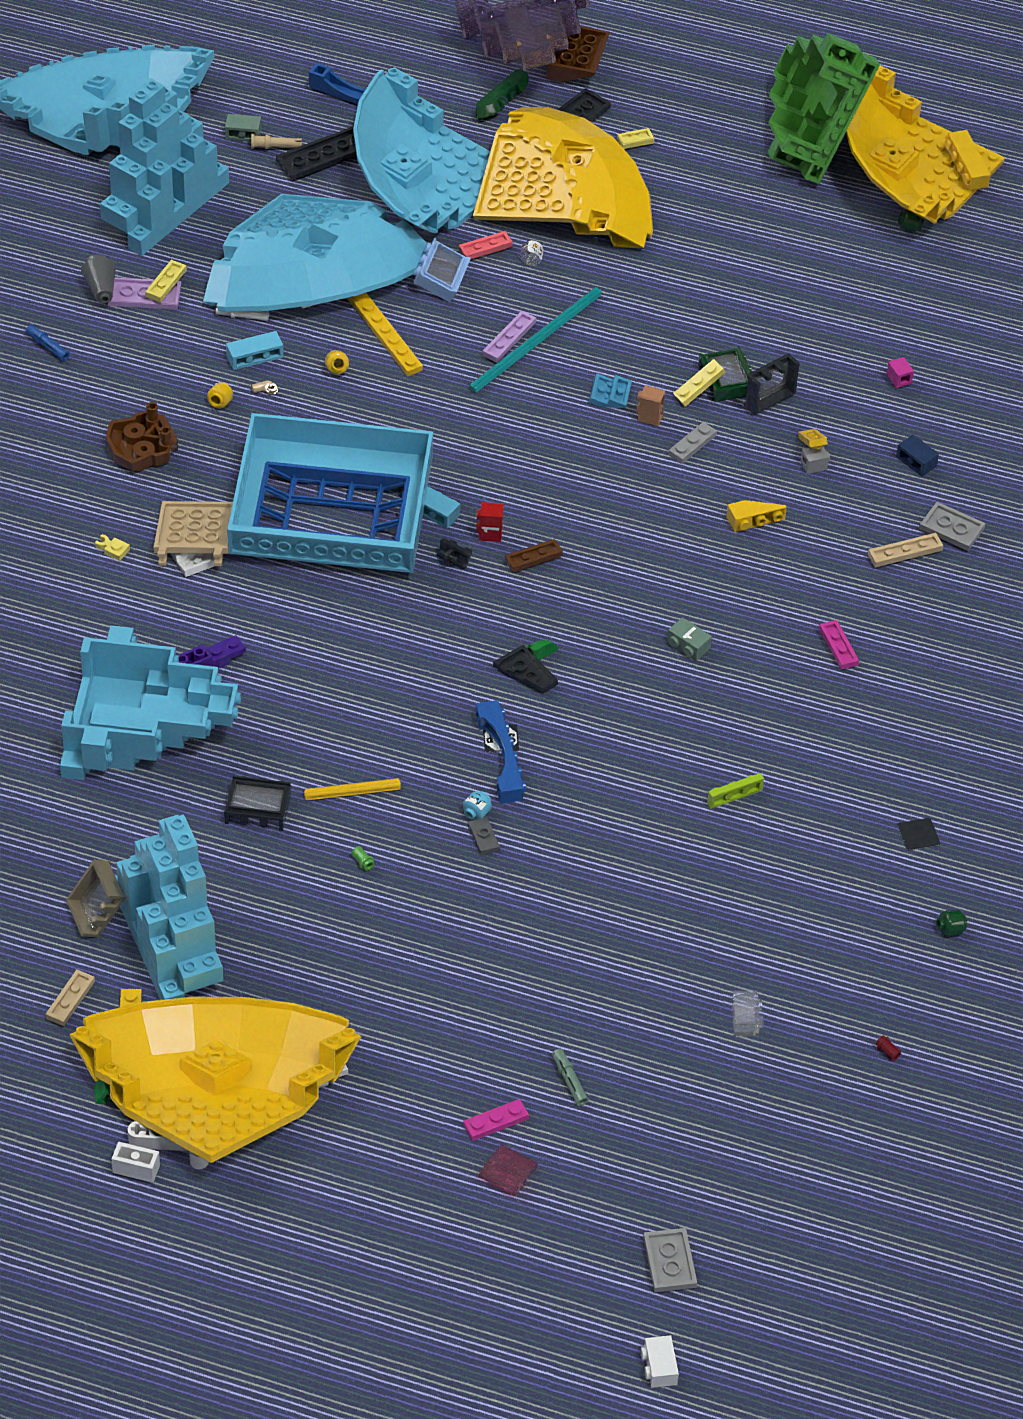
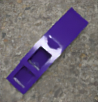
M235 635L207 648L202 644L177 656H179V663L212 666L219 669L229 665V659L245 653L246 647L238 636Z

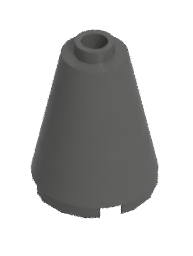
M103 254L88 257L87 261L81 265V273L95 299L100 303H107L113 298L116 265L112 258L109 259Z

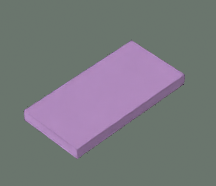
M115 277L113 298L108 302V306L178 310L181 281L174 285L162 302H158L145 297V291L153 283V279Z

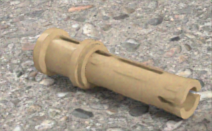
M251 134V149L257 147L268 150L270 147L297 148L302 146V138L270 137L268 134L265 136Z

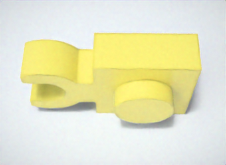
M101 535L102 542L95 541L97 549L104 550L105 555L118 561L130 550L129 544L117 538H113L111 541L106 535Z

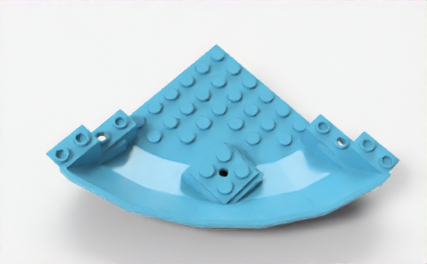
M395 67L390 68L385 75L384 70L381 69L376 73L359 99L353 128L357 161L370 188L396 215L432 233H438V229L441 226L448 230L459 227L474 213L491 151L443 125L444 110L418 96L417 79Z
M280 194L230 231L223 244L224 258L215 260L212 265L203 302H208L211 306L217 305L218 311L222 312L271 311L316 305L360 295L394 284L414 274L417 266L421 265L418 262L421 256L425 254L423 251L427 243L408 222L404 220L399 223L388 222L387 210L371 201Z

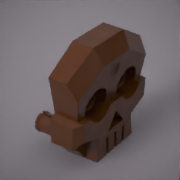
M149 402L146 405V411L135 413L131 418L109 422L105 437L106 446L115 463L132 471H142L151 465L156 467L168 463L172 452L178 451V439L165 415L158 414V405L155 402Z

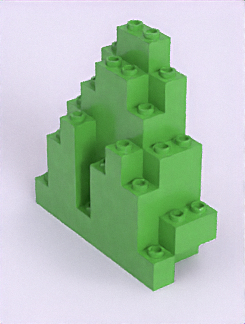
M827 33L825 39L812 34L810 40L798 36L793 46L787 44L773 71L776 81L769 93L775 106V110L768 122L775 136L768 150L770 158L800 170L805 179L819 184L880 66L878 60L861 52L858 45L830 33Z

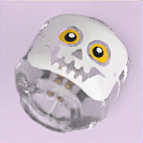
M532 240L525 242L521 248V261L528 266L538 265L542 261V245Z

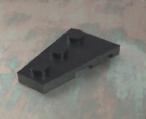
M524 645L493 661V667L542 693L558 685V679Z

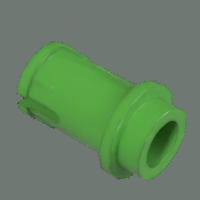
M357 846L352 850L351 855L359 862L361 869L368 871L374 867L373 857L368 856L362 847Z

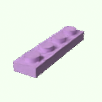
M521 311L483 350L482 356L498 363L536 323V317Z

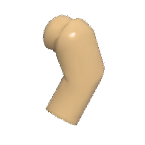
M263 381L251 385L253 393L263 391L268 394H275L278 390L277 385L271 381Z

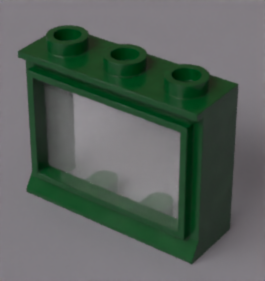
M740 346L737 349L715 353H699V368H704L714 359L726 372L708 387L709 390L714 389V403L746 397L747 374L752 372V368L747 364L746 355L742 353Z

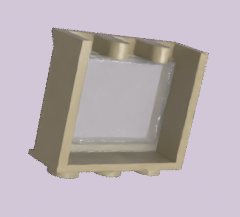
M94 859L66 899L81 936L99 937L126 899V895L122 893L110 866L111 861Z

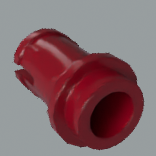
M881 1036L875 1043L877 1049L882 1050L892 1061H895L901 1055L902 1051L891 1043L888 1036Z

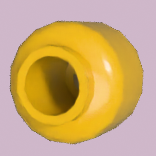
M333 350L327 354L325 365L330 372L341 374L347 370L349 359L342 351Z
M224 382L216 383L207 394L209 403L219 409L226 407L233 398L232 388Z

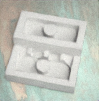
M171 553L185 577L214 567L215 557H213V553Z

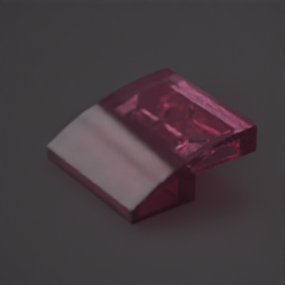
M501 1145L487 1161L479 1174V1178L515 1196L525 1186L527 1178L537 1169L538 1163Z

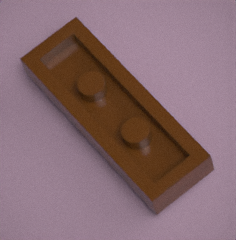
M552 539L505 555V562L513 573L563 556V551L557 541Z

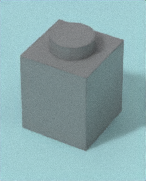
M812 447L802 449L801 463L807 474L827 470L830 455L824 447L820 449H812Z

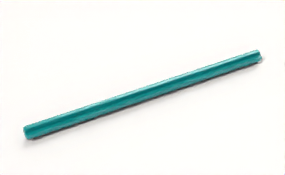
M595 287L472 382L469 389L477 393L600 297L601 289Z

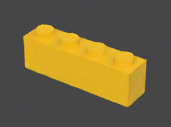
M968 131L948 133L945 147L946 150H949L951 159L955 162L958 172L961 173L964 184L967 185L969 190L988 187L991 174Z

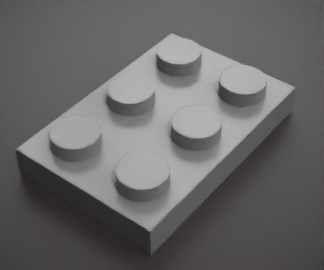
M936 502L920 523L919 529L929 534L936 533L940 539L969 551L985 529L986 523Z
M686 1228L644 1232L643 1239L654 1292L697 1288V1279Z

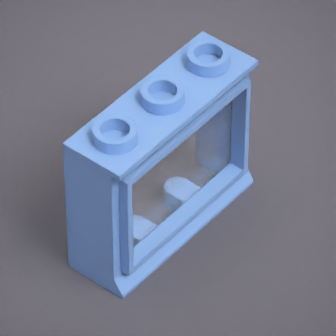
M434 238L432 243L428 242L423 252L425 254L421 256L418 262L421 265H418L414 272L416 277L413 283L450 302L457 293L471 257L459 254L439 243Z

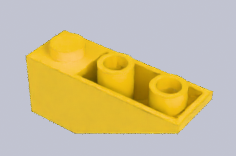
M744 500L728 504L726 518L734 532L785 520L787 507L780 504Z

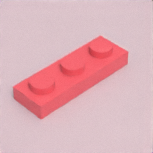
M506 231L460 244L459 252L465 257L474 259L510 248L513 242Z

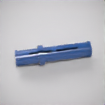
M33 324L26 328V334L34 338L38 345H43L61 361H66L70 357V352L48 337L45 331H40Z

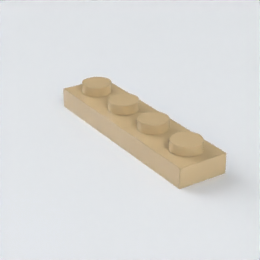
M932 533L869 549L868 556L873 565L879 567L942 551L943 544L938 535Z

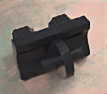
M442 538L437 556L443 558L444 563L447 565L453 563L462 569H466L471 559L472 550L467 547L462 548L458 546L457 542L453 540L448 541Z

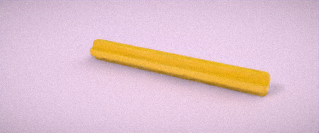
M399 778L309 788L304 790L305 800L399 790L401 783Z

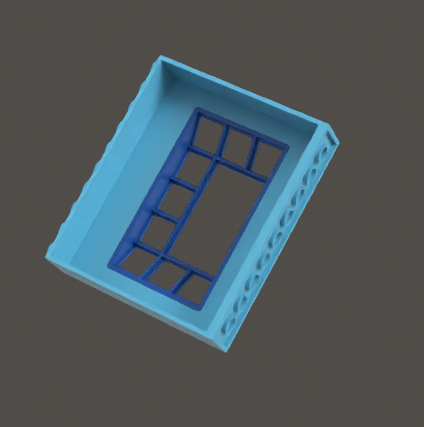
M252 413L227 529L229 554L413 573L433 458V432ZM269 472L291 482L289 494L267 485ZM296 484L320 485L318 496L294 495ZM325 486L349 488L347 499L323 498ZM404 486L402 498L381 503L383 492ZM354 489L377 491L376 503L352 501ZM265 492L287 502L285 514L263 506ZM304 503L374 511L370 536L364 537L288 529L292 504ZM401 506L399 519L378 524L381 511ZM261 513L283 522L282 528L259 526ZM397 527L395 540L375 538L377 532Z

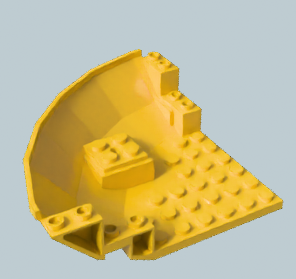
M880 65L846 131L852 154L871 182L900 206L934 224L937 223L939 218L948 219L978 189L969 190L967 185L964 184L963 177L958 172L955 162L952 161L949 150H946L945 141L947 140L948 133L951 131L921 118L922 101L895 89L896 73ZM974 143L992 175L1004 163L1005 157Z
M522 107L510 111L508 123H502L496 131L473 213L474 219L571 222L576 234L609 235L614 247L644 248L646 237L652 238L653 234L650 194L635 161L615 138L583 117L553 108Z
M184 997L139 1002L89 1015L83 1018L84 1026L76 1028V1031L70 1034L92 1078L96 1082L102 1080L110 1085V1098L124 1115L210 1163L303 1116L319 1099V1086L328 1081L334 1083L338 1079L361 1038V1035L355 1033L354 1029L347 1028L349 1020L342 1016L295 1003L247 997Z

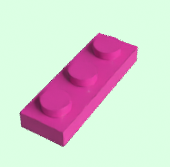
M834 620L820 624L819 630L840 669L857 666L859 659L838 621Z
M518 1099L463 1121V1126L470 1139L474 1141L529 1119V1114L521 1100Z

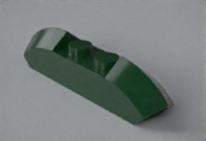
M516 69L476 103V120L493 116L502 110L507 103L515 99L527 87L529 75L523 69Z

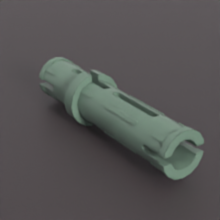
M563 1049L555 1050L551 1056L558 1066V1073L563 1076L578 1106L585 1105L589 1098L574 1072L573 1064L569 1062Z

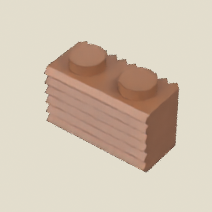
M645 385L643 391H639L637 396L639 404L636 409V414L639 415L638 421L659 426L663 417L665 390Z

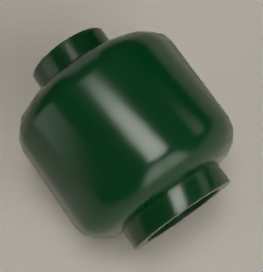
M906 209L901 211L898 224L900 229L915 233L918 229H922L924 220Z
M959 910L942 911L936 920V927L944 936H958L966 930L967 918Z

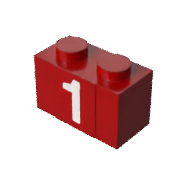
M481 503V509H477L476 519L480 521L476 525L479 541L501 542L504 504Z

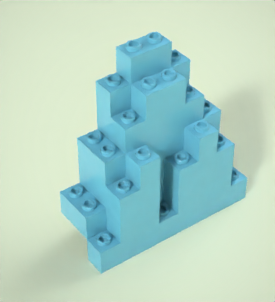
M150 79L129 96L130 113L118 122L120 155L109 163L111 195L100 203L101 219L128 234V249L140 256L144 255L229 184V168L217 162V146L203 138V123L180 111L177 107V93L153 79Z
M110 626L107 640L84 637L80 651L83 677L74 713L73 711H65L61 725L64 747L60 764L61 778L85 780L86 773H89L90 769L106 771L107 768L134 771L135 765L139 763L140 759L156 761L157 758H161L162 751H166V747L183 749L184 742L188 741L189 737L206 739V736H210V731L215 728V725L232 726L233 719H237L238 707L236 706L241 702L238 684L221 683L222 676L218 675V667L179 663L176 647L137 643V636H134L133 628Z
M175 815L158 820L159 834L134 841L135 855L130 856L129 859L116 862L117 875L115 877L122 893L126 895V899L120 908L160 1000L184 998L187 992L223 981V966L216 953L214 920L207 906L206 875L199 862L198 844L184 815Z

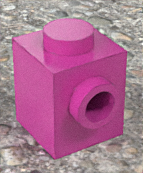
M904 357L888 362L887 376L896 388L912 384L914 370Z

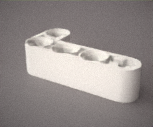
M137 1121L132 1122L128 1126L130 1145L155 1150L189 1151L162 1135L157 1136L160 1134ZM189 1151L190 1164L193 1168L203 1169L208 1165V1161Z

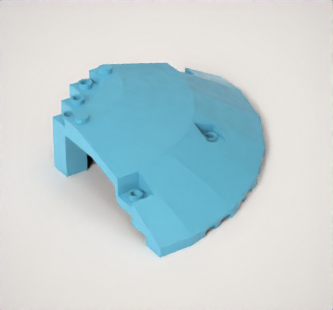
M143 45L142 49L133 50L132 46L128 47L129 50L119 51L118 47L106 49L107 52L99 54L96 51L85 52L82 57L77 58L69 55L62 57L60 62L54 63L49 61V65L41 67V64L29 67V71L24 74L22 72L16 73V77L13 79L7 77L0 80V110L14 120L18 117L28 119L31 132L82 155H89L92 151L102 152L109 145H115L120 148L118 122L130 113L129 96L150 79H153L177 93V107L180 111L184 112L191 103L190 89L195 85L200 86L215 57L214 50L193 46H180L179 49H171L168 45H165L164 49L155 48V45Z

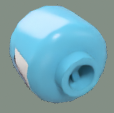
M482 791L472 792L463 802L464 814L469 819H482L492 808L491 798Z

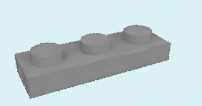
M702 422L669 449L668 455L683 464L717 435V430Z

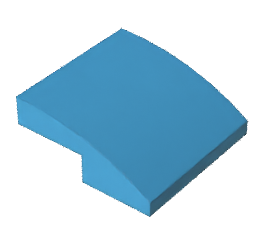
M596 373L589 403L610 408H625L632 381L617 375L611 379Z

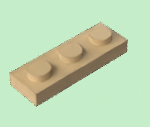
M76 970L47 1011L46 1019L65 1026L94 984L95 977Z

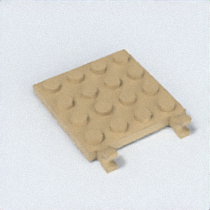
M162 501L154 542V553H158L159 566H166L167 553H213V557H215L214 566H222L223 554L229 553L227 529L233 502Z

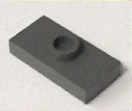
M487 817L468 821V827L480 855L500 850Z

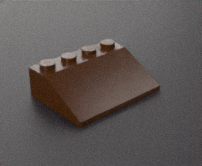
M562 23L547 62L546 79L564 82L595 76L610 31Z

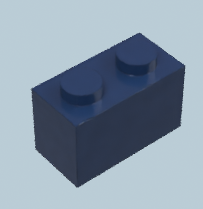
M911 435L898 444L896 457L923 477L937 467L939 454L921 439Z

